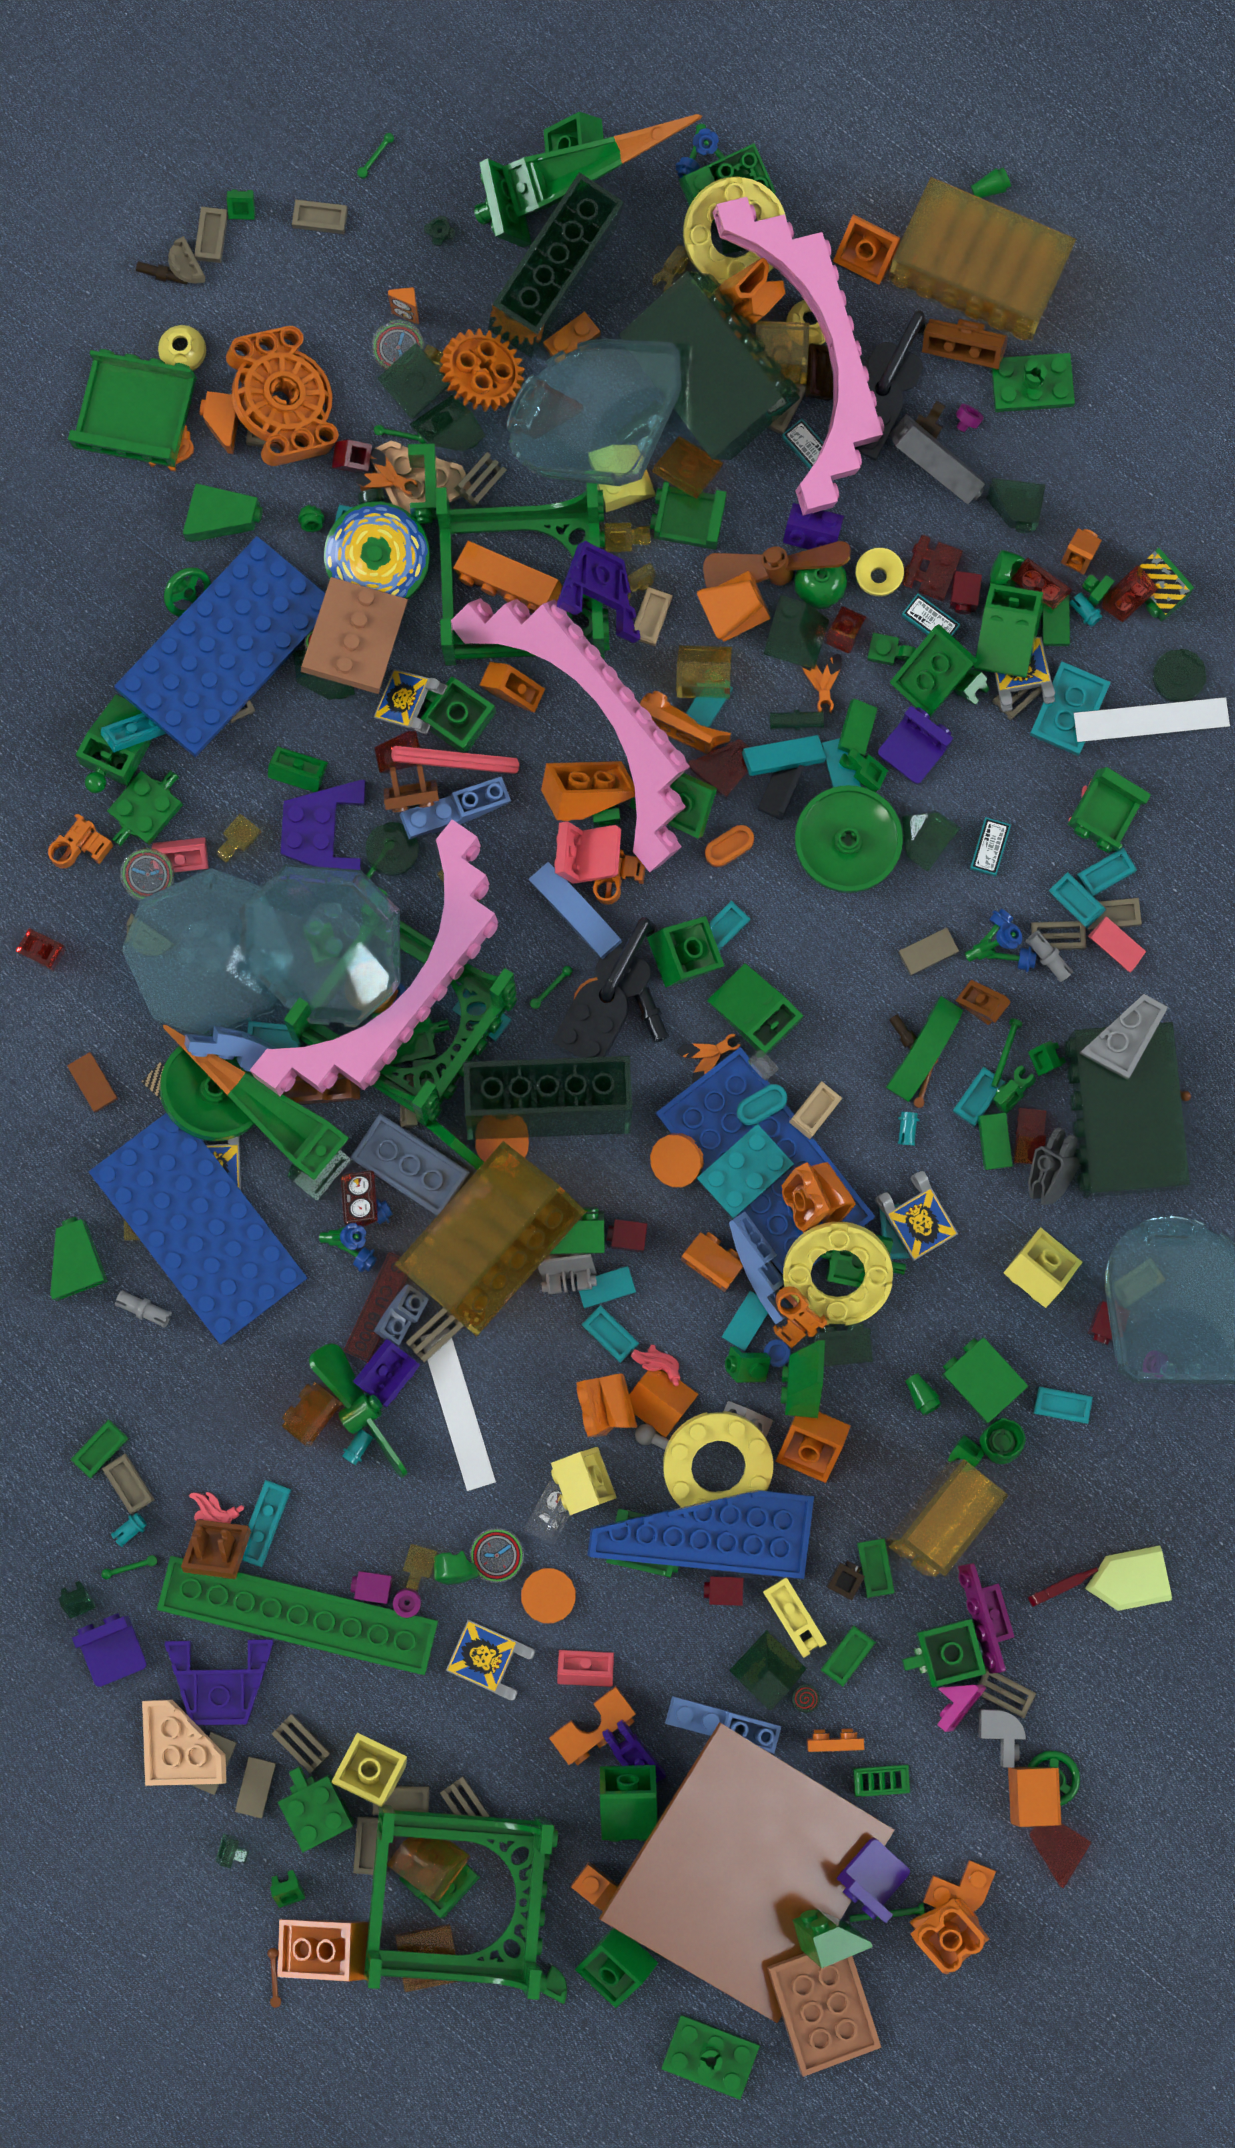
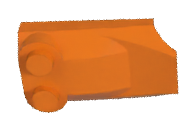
M653 691V693H646L640 702L642 708H645L650 713L652 720L668 737L707 755H710L713 748L729 743L731 740V733L699 725L686 713L670 705L667 701L668 697L661 692Z

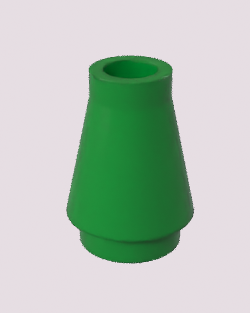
M1003 167L993 169L978 182L971 185L976 200L1007 192L1006 189L1011 187L1010 180Z
M919 1373L914 1374L905 1381L917 1412L921 1411L922 1415L925 1416L941 1406L940 1396L921 1378Z

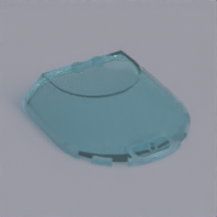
M595 339L578 343V349L566 354L562 350L545 361L547 367L537 377L534 374L530 375L517 393L510 408L507 420V430L510 432L508 443L514 456L529 471L553 479L622 486L641 480L681 392L680 352L672 342Z
M1162 1216L1145 1220L1139 1226L1128 1230L1110 1254L1105 1271V1293L1116 1367L1119 1373L1133 1383L1235 1384V1243L1222 1232L1217 1235L1206 1229V1224L1203 1222L1178 1216Z

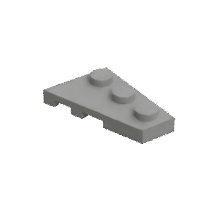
M1143 994L1087 1045L1080 1054L1128 1080L1168 1007Z

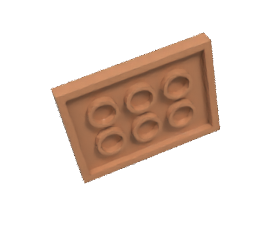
M331 577L301 666V672L379 694L408 599Z
M803 1953L767 1967L795 2058L803 2077L881 2048L853 1956L820 1968Z

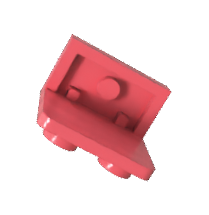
M568 821L559 823L556 838L557 853L554 863L557 875L575 884L612 878L618 874L621 840L620 827L612 825L581 830Z

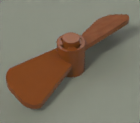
M838 541L787 555L783 548L777 546L768 548L763 554L712 553L706 557L703 564L705 584L707 588L715 587L749 571L756 583L769 579L774 585H785L793 578L794 570L836 568L845 565L850 560L851 548L848 543Z

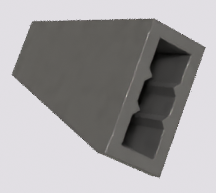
M905 414L889 434L895 446L965 503L969 504L972 500H977L984 491L983 486L985 483L983 479L910 416Z

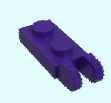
M624 1720L617 1723L618 1730L626 1739L620 1744L609 1729L602 1732L604 1739L622 1766L656 1765V1783L666 1777L665 1771L636 1734L633 1735Z

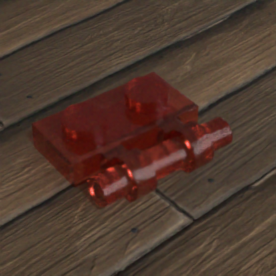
M921 535L919 542L915 543L912 549L913 557L911 562L904 569L905 577L902 584L911 588L914 580L922 582L919 593L944 601L963 551L939 541L935 551L928 548L931 538ZM923 558L930 561L926 572L919 569Z

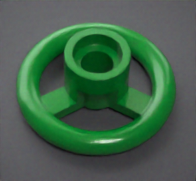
M194 567L184 568L170 578L164 591V602L170 613L180 617L186 611L177 608L173 602L184 599L193 604L198 598L195 595V585L198 577L203 582L204 591L211 585L210 578L203 570Z
M1042 1752L1035 1756L1027 1767H1037L1041 1762L1050 1759L1049 1767L1058 1768L1060 1760L1068 1766L1071 1772L1072 1783L1070 1787L1066 1784L1064 1773L1059 1770L1060 1790L1065 1793V1795L1060 1797V1806L1071 1801L1079 1789V1769L1076 1763L1062 1752Z

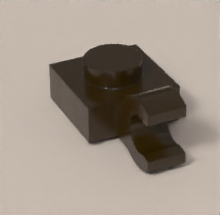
M936 401L928 416L925 417L919 414L915 422L936 439L943 426L936 422L946 406Z

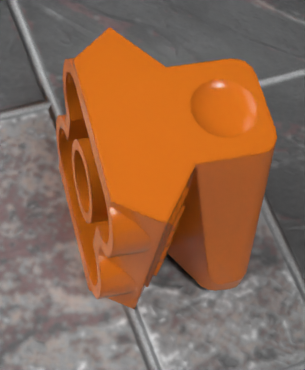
M765 258L757 260L728 278L715 290V298L725 309L724 327L737 332L749 323L751 325L756 323L785 295L784 281H767L769 264Z
M749 571L718 586L697 591V596L716 637L720 640L722 639L723 642L737 637L739 634L771 619L768 608Z
M807 1162L795 1168L781 1185L783 1199L792 1208L795 1225L803 1233L817 1226L821 1221L823 1224L842 1222L856 1205L853 1197L828 1162L813 1166Z
M614 1374L576 1383L577 1395L583 1412V1424L588 1437L608 1435L614 1427L637 1428L624 1374Z
M953 1898L947 1904L915 1917L909 1922L915 1929L910 1934L916 1944L944 1974L958 1970L966 1958L971 1954L980 1952L983 1945L989 1940V1937L979 1924L978 1917L961 1898L956 1900Z

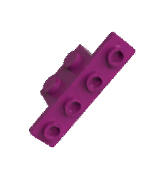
M975 1564L958 1566V1578L966 1593V1605L974 1620L977 1640L980 1642L983 1651L982 1659L990 1674L1004 1672L1006 1668L998 1642L1014 1638L1015 1636L999 1583L982 1588Z

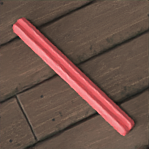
M394 746L391 753L393 761L400 763L516 774L519 769L518 759L510 757Z

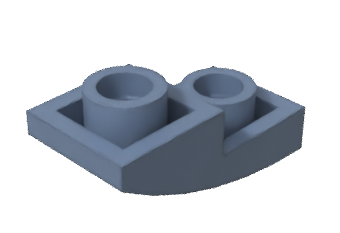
M405 1285L383 1314L374 1332L383 1339H388L396 1346H399L411 1322L418 1321L429 1299L411 1285Z

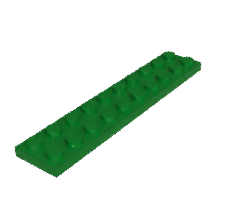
M170 1556L157 1607L159 1611L421 1675L426 1674L438 1620L418 1615L404 1618L399 1616L393 1609L242 1572L237 1573L236 1579L184 1573L181 1568L184 1558Z

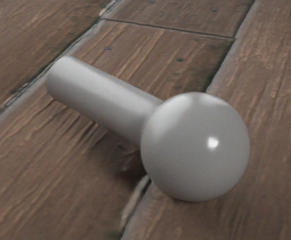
M641 1424L635 1431V1438L641 1445L654 1444L664 1450L666 1449L669 1439L657 1434L651 1425Z

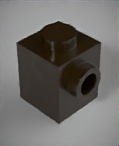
M846 1561L844 1565L838 1562L826 1587L852 1601L865 1576L859 1573L861 1568L849 1561Z

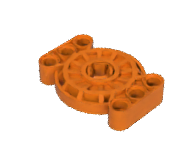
M285 326L237 337L232 341L226 354L228 365L238 370L232 384L231 397L234 410L248 431L259 439L266 441L261 450V458L270 466H278L325 455L331 451L339 436L337 428L333 424L326 422L332 408L330 382L324 371L313 359L298 351L303 342V334L294 326ZM284 340H290L293 345L287 344ZM260 345H265L270 351L263 350ZM235 350L243 352L245 356L238 355ZM239 379L242 383L240 389H238ZM280 391L286 394L289 398L288 405L286 400L280 399L277 395L272 397L273 393ZM319 435L325 436L329 442L323 441ZM295 441L301 442L305 447H299ZM270 447H276L280 453L273 452Z

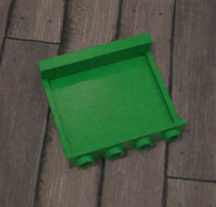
M100 349L99 352L90 350L89 354L93 358V363L76 431L70 430L68 441L74 449L175 467L197 379L192 369L182 363H175V366L155 358L146 361L133 354L120 356L106 349Z

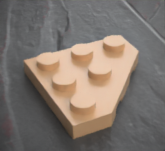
M389 441L375 449L382 451L386 455L397 475L406 479H414L418 487H415L413 484L407 485L406 490L411 491L413 497L406 496L403 491L394 486L385 487L384 489L392 504L410 513V503L425 502L426 500L425 467L410 468L408 447L394 441ZM436 456L437 488L446 487L449 503L463 497L454 489L466 476L462 465L444 461ZM372 462V464H373V466H374L376 472H377V473H380L379 470H378V469L376 468V466L374 465V463ZM470 481L463 486L466 491L471 486Z
M173 1700L142 1701L145 1786L226 1783L225 1753Z

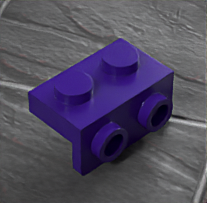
M793 503L783 543L805 549H813L837 542L844 516L824 510L803 515L800 504Z
M386 1339L353 1382L366 1393L375 1395L384 1407H388L407 1381L413 1377L420 1364L390 1340Z

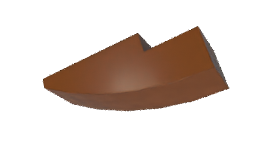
M338 1073L335 1084L329 1089L326 1088L321 1093L299 1076H296L292 1088L287 1092L284 1091L283 1095L298 1104L360 1100V1087L341 1073Z

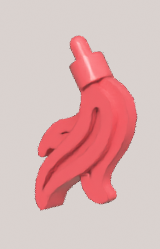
M651 1345L648 1352H640L636 1349L632 1352L631 1357L637 1363L642 1364V1368L649 1371L664 1370L668 1374L670 1382H673L674 1386L679 1385V1363L673 1356L658 1351L655 1345Z
M193 1492L189 1495L190 1498L197 1502L201 1509L195 1513V1521L203 1519L231 1524L232 1520L240 1516L239 1513L244 1510L243 1505L237 1508L234 1506L227 1511L222 1510L218 1499L210 1492H206L209 1499L204 1494Z

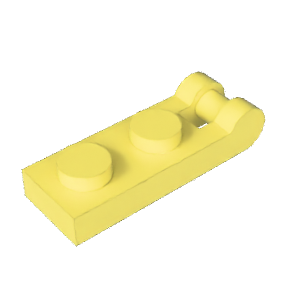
M787 1577L763 1591L803 1658L810 1655L809 1651L817 1646L821 1648L827 1644ZM809 1630L812 1637L803 1642L799 1635Z

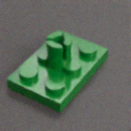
M490 159L479 162L481 168L480 178L485 186L487 197L486 202L474 206L476 219L483 225L492 221L491 228L495 237L522 248L531 245L532 242L526 217H516L502 170L504 165Z
M1070 353L1003 357L999 369L991 368L995 412L1074 407L1075 399Z
M938 624L931 630L890 683L916 708L923 709L931 717L978 660Z
M683 773L670 785V788L680 795L686 808L673 818L668 825L699 839L704 834L717 788ZM633 797L629 807L636 810V799Z
M681 2014L661 2069L740 2100L760 2044Z

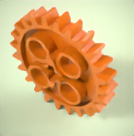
M478 328L475 335L468 329L465 335L460 332L456 338H452L442 352L443 356L440 362L443 365L440 368V372L445 373L442 381L450 382L447 390H455L457 392L454 397L455 399L462 396L464 398V406L469 401L472 402L473 410H476L478 405H482L484 412L488 410L490 405L494 411L500 405L505 408L509 401L513 402L522 388L521 384L524 378L521 375L525 370L519 367L522 358H514L517 349L509 350L507 348L510 344L509 341L501 343L500 334L494 339L490 330L485 336L480 328Z

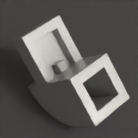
M979 1709L978 1737L1001 1739L1000 1765L1002 1767L1014 1768V1761H1019L1020 1753L1019 1744H1015V1739L1026 1740L1022 1724L1015 1716L1004 1710Z

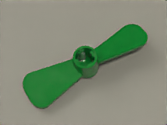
M329 1343L314 1351L309 1357V1365L345 1406V1408L339 1411V1418L344 1427L350 1433L356 1434L367 1426L396 1473L401 1478L405 1477L407 1471L403 1463L373 1422L382 1414L380 1400L375 1395L363 1394L362 1389L353 1382L356 1378L341 1347Z

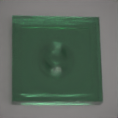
M418 343L411 346L377 378L411 419H414L450 385V382L442 381L445 375L440 372V369Z

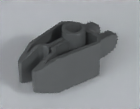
M1059 1127L1052 1132L1047 1146L1035 1149L1028 1180L1030 1198L1041 1199L1042 1205L1055 1203L1065 1193L1080 1166L1078 1157L1074 1156L1076 1146L1078 1145L1077 1137L1069 1135L1064 1141L1065 1130Z

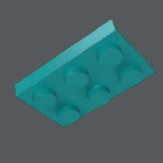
M1061 661L1052 682L1055 691V702L1043 703L1030 736L1079 756L1085 741L1077 742L1074 713L1098 711L1111 682Z
M757 1124L698 1176L697 1180L734 1219L787 1172L794 1163Z

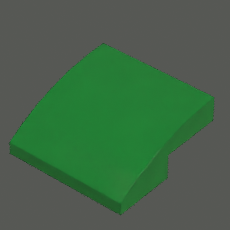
M434 1839L399 1879L439 1918L444 1919L480 1876L441 1839Z

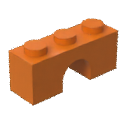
M616 1686L594 1702V1706L601 1715V1723L597 1729L591 1732L582 1731L571 1720L549 1737L568 1765L573 1762L579 1765L590 1756L588 1751L592 1747L597 1745L600 1749L607 1744L602 1734L606 1729H609L611 1732L615 1731L618 1728L617 1723L621 1720H624L628 1726L635 1722L632 1717L636 1715V1712Z

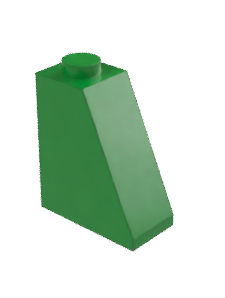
M195 484L183 530L184 538L188 542H195L253 531L256 522L260 523L263 507H260L257 497Z
M77 1217L61 1222L63 1226L56 1228L50 1293L52 1300L55 1301L108 1282L87 1222L83 1219L78 1220Z

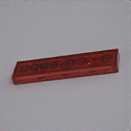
M391 1252L388 1253L344 1348V1352L369 1362L380 1339V1336L374 1330L389 1305L403 1289L414 1265L413 1262Z

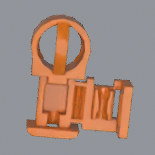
M76 814L74 816L77 821L64 837L59 835L48 849L49 858L56 867L68 868L72 866L81 851L85 853L86 850L92 854L91 857L100 865L114 846L109 839L97 832L92 822L86 821L83 816ZM61 846H68L63 856L58 861L54 860L55 851Z
M620 849L618 874L612 878L595 880L593 892L600 903L609 905L615 903L620 898L622 881L620 877L626 880V877H634L635 881H639V884L644 883L646 867L637 856L624 855L623 850ZM638 864H640L639 876H636ZM607 882L605 898H602L597 890L602 883ZM612 883L616 885V892L611 897Z
M788 1286L782 1288L776 1294L777 1308L782 1315L788 1318V1324L782 1326V1328L775 1325L773 1329L775 1334L791 1348L806 1336L805 1331H807L809 1337H813L818 1333V1327L823 1328L827 1324L824 1314L819 1317L808 1307V1300L799 1289ZM791 1295L798 1296L799 1302H797ZM785 1297L794 1307H782L781 1300Z

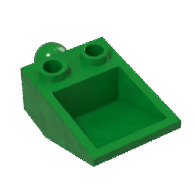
M117 694L89 729L76 753L80 765L95 771L88 774L85 778V787L91 793H100L105 789V776L128 787L152 741L150 739L117 752L112 751L101 735V728L142 713L127 699ZM97 755H101L102 760H97L94 757Z

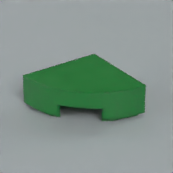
M552 1965L546 1976L545 1991L542 1993L564 2004L567 1996V1983L562 1972Z

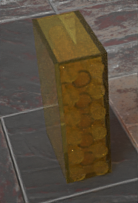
M930 177L892 259L889 280L899 288L905 289L907 287L916 291L923 298L938 300L941 305L948 309L956 308L961 310L971 319H982L995 329L1010 331L1020 340L1028 339L1033 341L1071 257L1076 239Z
M503 1141L394 1265L477 1337L586 1211L559 1184Z
M966 1460L949 1461L887 1538L892 1543L889 1548L900 1557L912 1559L913 1562L910 1565L921 1574L934 1576L935 1578L937 1575L945 1577L1009 1495Z

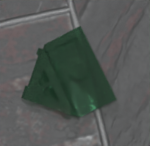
M936 810L915 815H903L906 855L928 872L960 827L941 813L936 812Z

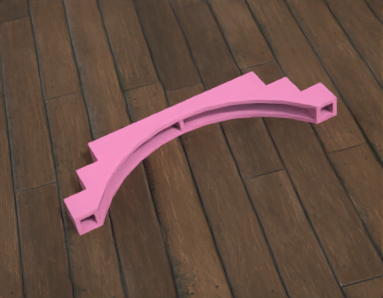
M747 197L719 203L713 211V216L720 238L749 250L760 258H765L770 265L779 270L804 298L815 315L827 343L833 371V409L828 434L816 462L795 491L803 515L833 508L838 502L839 490L837 484L832 483V480L855 475L858 472L862 459L859 450H855L854 447L877 442L883 435L884 423L882 418L877 416L876 396L873 391H870L867 383L869 381V373L866 366H862L861 346L858 340L855 341L853 336L854 323L850 315L847 316L845 309L846 296L844 291L839 289L837 282L839 280V273L836 265H832L830 259V243L824 239L823 232L792 239L794 237L793 227L790 222H787L785 214L754 222L756 220L755 208L752 204L749 205Z
M481 598L468 603L451 620L453 630L465 644H500L530 652L551 662L575 679L597 702L614 727L626 753L635 786L637 820L633 852L649 872L660 867L682 847L677 841L676 835L668 830L666 825L686 808L680 795L670 788V785L690 767L686 762L685 756L679 750H676L669 741L668 735L662 729H659L652 720L650 713L637 702L633 692L620 681L616 671L603 660L599 650L590 644L584 636L582 629L573 623L565 610L557 607L555 599L542 604L532 615H530L527 606L518 599L504 604L495 614H493L490 605Z
M451 820L436 838L444 872V908L439 933L428 960L411 986L387 1010L364 1026L339 1038L306 1047L266 1049L250 1069L255 1079L279 1096L284 1091L287 1092L292 1088L296 1076H299L321 1093L326 1088L329 1089L335 1084L338 1073H341L364 1091L369 1085L372 1086L378 1080L381 1069L385 1064L388 1065L394 1060L397 1055V1049L402 1043H407L410 1040L416 1025L426 1020L431 1012L430 1008L436 1000L440 1001L445 996L448 985L453 979L457 980L464 971V965L469 959H474L477 956L483 941L486 938L492 937L497 930L498 920L495 913L477 901L478 899L481 900L489 890L490 884L487 876L468 863L475 860L480 852L481 845L476 835L454 820Z

